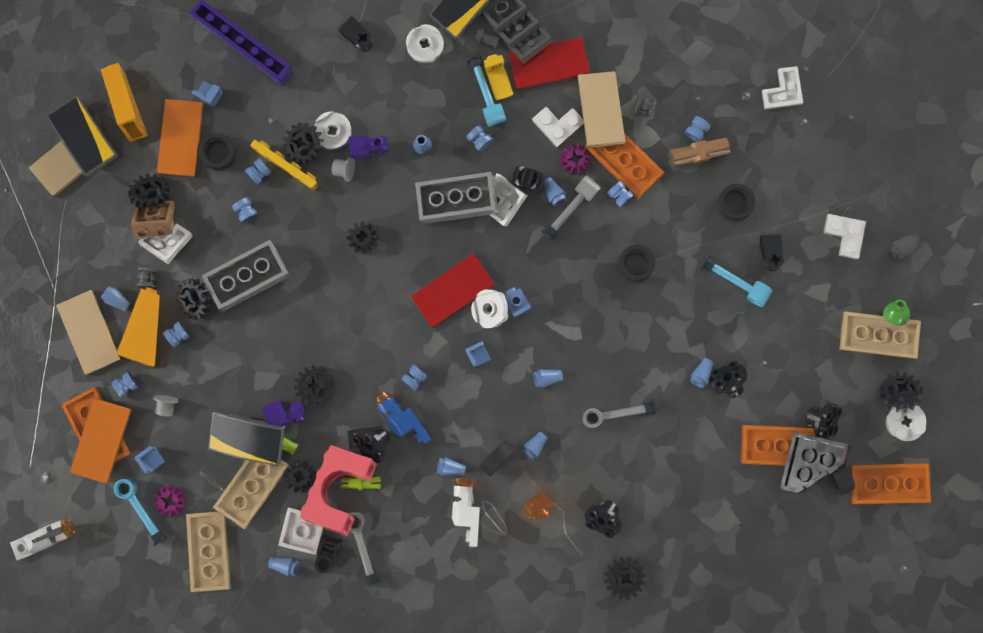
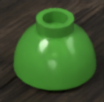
M897 300L889 303L884 308L883 316L890 324L902 326L909 322L910 310L905 301Z

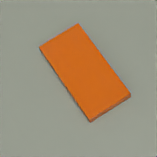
M165 99L157 174L196 177L203 102Z
M625 133V144L587 148L586 144L584 148L619 182L622 181L625 184V188L631 191L637 200L665 173Z
M96 386L61 404L79 441L93 398L104 401ZM122 439L115 463L131 455L124 439Z
M93 398L70 473L106 484L109 483L132 409Z
M742 425L741 464L785 466L794 432L815 437L814 428Z
M929 464L850 465V473L855 483V489L851 491L852 504L931 503Z

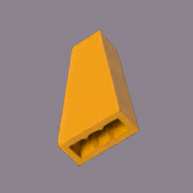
M111 64L101 69L117 125L130 143L147 137L148 135L126 74L120 64Z
M146 287V290H140L116 353L121 357L153 368L156 360L160 295L157 294L156 290Z

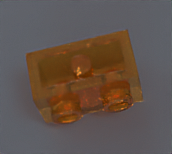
M540 490L524 503L525 508L523 511L530 519L534 517L535 520L540 518L542 521L551 514L549 510L555 505L545 492Z

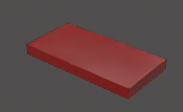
M582 37L551 43L524 64L513 52H508L516 90L578 77V75L590 74Z
M472 254L413 294L411 298L433 328L475 300L479 292L489 290L495 284L476 256Z

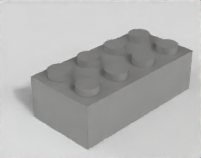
M491 172L415 183L419 220L423 224L498 214L495 181Z
M271 240L202 275L218 309L222 312L291 277Z

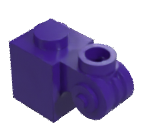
M368 135L349 137L350 156L354 160L370 159L372 152L383 155L388 152L387 137L381 135L375 138H368Z
M280 400L262 407L268 424L287 428V424L292 421L296 424L305 420L304 414L306 409L300 402L292 403L290 411L285 409L283 402Z

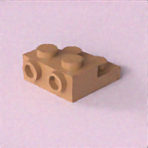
M165 201V205L160 203L159 209L154 206L152 211L148 207L144 211L141 209V206L135 208L131 221L133 236L145 239L149 236L164 237L172 234L174 228V201Z

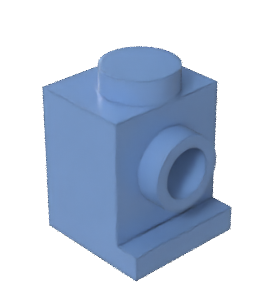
M513 287L505 292L508 309L514 319L531 310V306L520 288L516 290ZM519 298L520 303L514 304L513 299Z

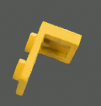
M497 54L488 56L487 60H484V68L495 100L499 101L513 96V91L504 68L503 56H497Z

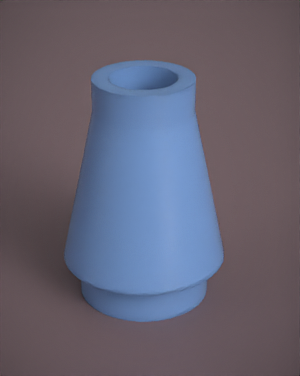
M418 135L413 142L414 150L419 154H426L431 150V140L424 135Z
M552 177L544 180L543 186L550 204L556 207L567 200L566 193L554 182Z
M109 286L101 296L104 303L121 309L124 312L131 304L116 287Z
M704 358L690 375V382L700 388L708 385L714 363Z
M538 369L537 372L533 373L536 387L544 388L558 381H563L561 370Z
M538 432L537 435L522 446L521 453L531 461L535 458L537 459L545 442L548 440L547 436L542 432Z
M446 457L444 459L439 458L436 473H439L441 476H464L466 465Z
M271 557L268 567L290 577L297 574L299 561L295 560V558Z

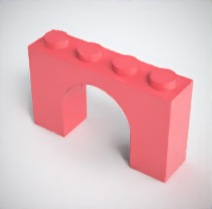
M330 445L329 450L324 454V462L316 473L315 483L309 490L307 502L301 509L300 518L308 523L348 536L355 518L348 513L330 507L327 500L328 489L334 480L345 475L370 482L377 463L370 458Z

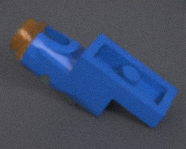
M386 391L374 399L387 432H394L403 437L415 429L414 436L419 443L424 442V444L432 441L411 408L403 412L402 409L404 408L395 401L392 394L389 395Z

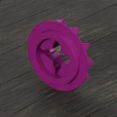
M571 144L561 154V166L570 174H581L590 165V154L580 144ZM573 152L577 157H582L578 160V166L574 161H568L573 158Z
M165 486L159 489L154 500L156 511L162 516L167 517L178 515L185 506L183 492L175 486ZM172 495V501H174L176 505L170 504L167 507V502L164 501L162 498H169Z

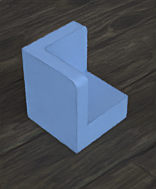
M203 81L197 91L193 90L191 93L195 98L214 108L223 91L219 86Z
M483 341L465 349L474 368L491 360Z
M149 446L134 457L145 473H152L166 463L155 446Z

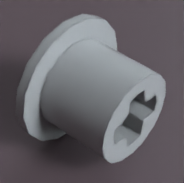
M349 157L347 160L335 159L332 164V174L343 177L346 182L351 181L355 171L354 159L352 157Z
M167 395L154 396L153 399L157 401L155 414L172 416L174 403H178L179 399Z

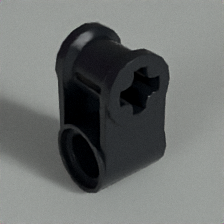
M353 16L338 29L342 36L360 51L368 52L372 49L373 40L370 33Z
M781 234L760 235V249L764 268L767 271L774 272L784 262ZM772 258H773V261H777V263H776L775 265H774L773 262H770V260H771Z
M325 534L323 535L315 560V569L318 572L328 573L333 569L343 540L337 541L328 538ZM322 559L329 561V567L326 570L321 569L319 566Z

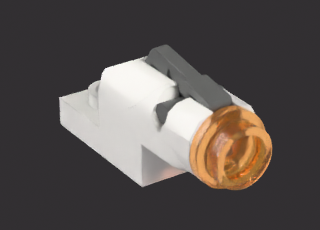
M456 478L447 513L452 516L455 526L470 527V530L466 531V542H470L469 546L477 547L480 507H472V504H474L472 479Z
M63 519L10 542L18 561L72 537L76 530L71 519Z

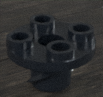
M732 361L728 365L714 369L711 372L710 385L713 391L726 393L728 397L736 398L744 391L743 384L748 377L747 370L738 361Z
M830 402L822 409H820V406H814L808 410L806 422L809 427L814 428L815 437L828 439L831 435L835 436L839 428L837 424L842 414V408Z
M361 428L352 437V441L361 452V456L370 458L375 463H380L386 458L385 445L389 442V435L384 429L375 428L370 430L368 428Z
M609 500L602 501L599 505L588 507L585 512L586 526L591 530L604 534L607 538H613L622 528V523L618 516L619 507Z

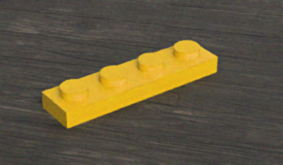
M254 139L250 146L254 151L313 191L319 186L315 181L317 178L309 172L303 173L300 171L301 167L293 161L288 163L284 160L286 157L278 151L274 153L269 150L270 146L264 141L258 142Z

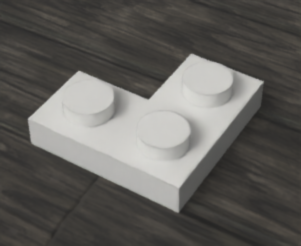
M797 66L778 69L780 87L762 90L764 110L803 104Z
M547 107L532 118L536 126L557 148L584 125L583 118L573 108L560 120Z
M497 173L494 181L496 197L500 199L497 204L498 214H491L490 216L507 227L528 195Z
M832 214L827 215L824 234L842 237L839 256L859 259L866 221Z
M176 224L172 234L165 237L149 236L145 239H140L138 243L169 264L193 235L179 224Z

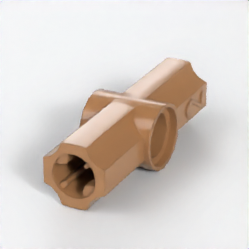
M726 137L708 142L706 140L694 142L690 146L671 150V160L674 167L693 162L694 164L703 163L711 158L730 154L729 142Z

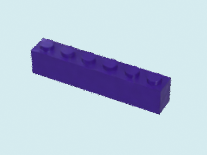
M200 0L189 13L194 21L280 86H283L292 75L293 70L290 65L205 1Z

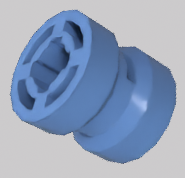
M695 116L692 121L693 125L686 129L685 134L690 139L698 142L703 139L704 132H708L711 125L703 118Z
M481 125L476 126L466 136L470 142L475 144V148L479 152L493 140L490 135L484 133Z
M259 158L252 167H248L245 170L257 185L264 176H268L271 173Z
M622 181L618 182L607 192L611 198L616 200V204L619 207L623 206L634 196L631 191L626 190L625 184Z
M243 198L232 206L233 210L238 213L242 224L251 221L258 215L257 211L251 207L249 198Z
M180 321L174 324V328L163 332L165 338L174 348L179 345L182 339L186 340L190 337Z
M413 364L410 372L404 374L401 379L416 391L419 383L425 381L428 376Z
M130 372L124 373L122 378L111 382L121 398L127 395L129 389L135 390L139 387Z

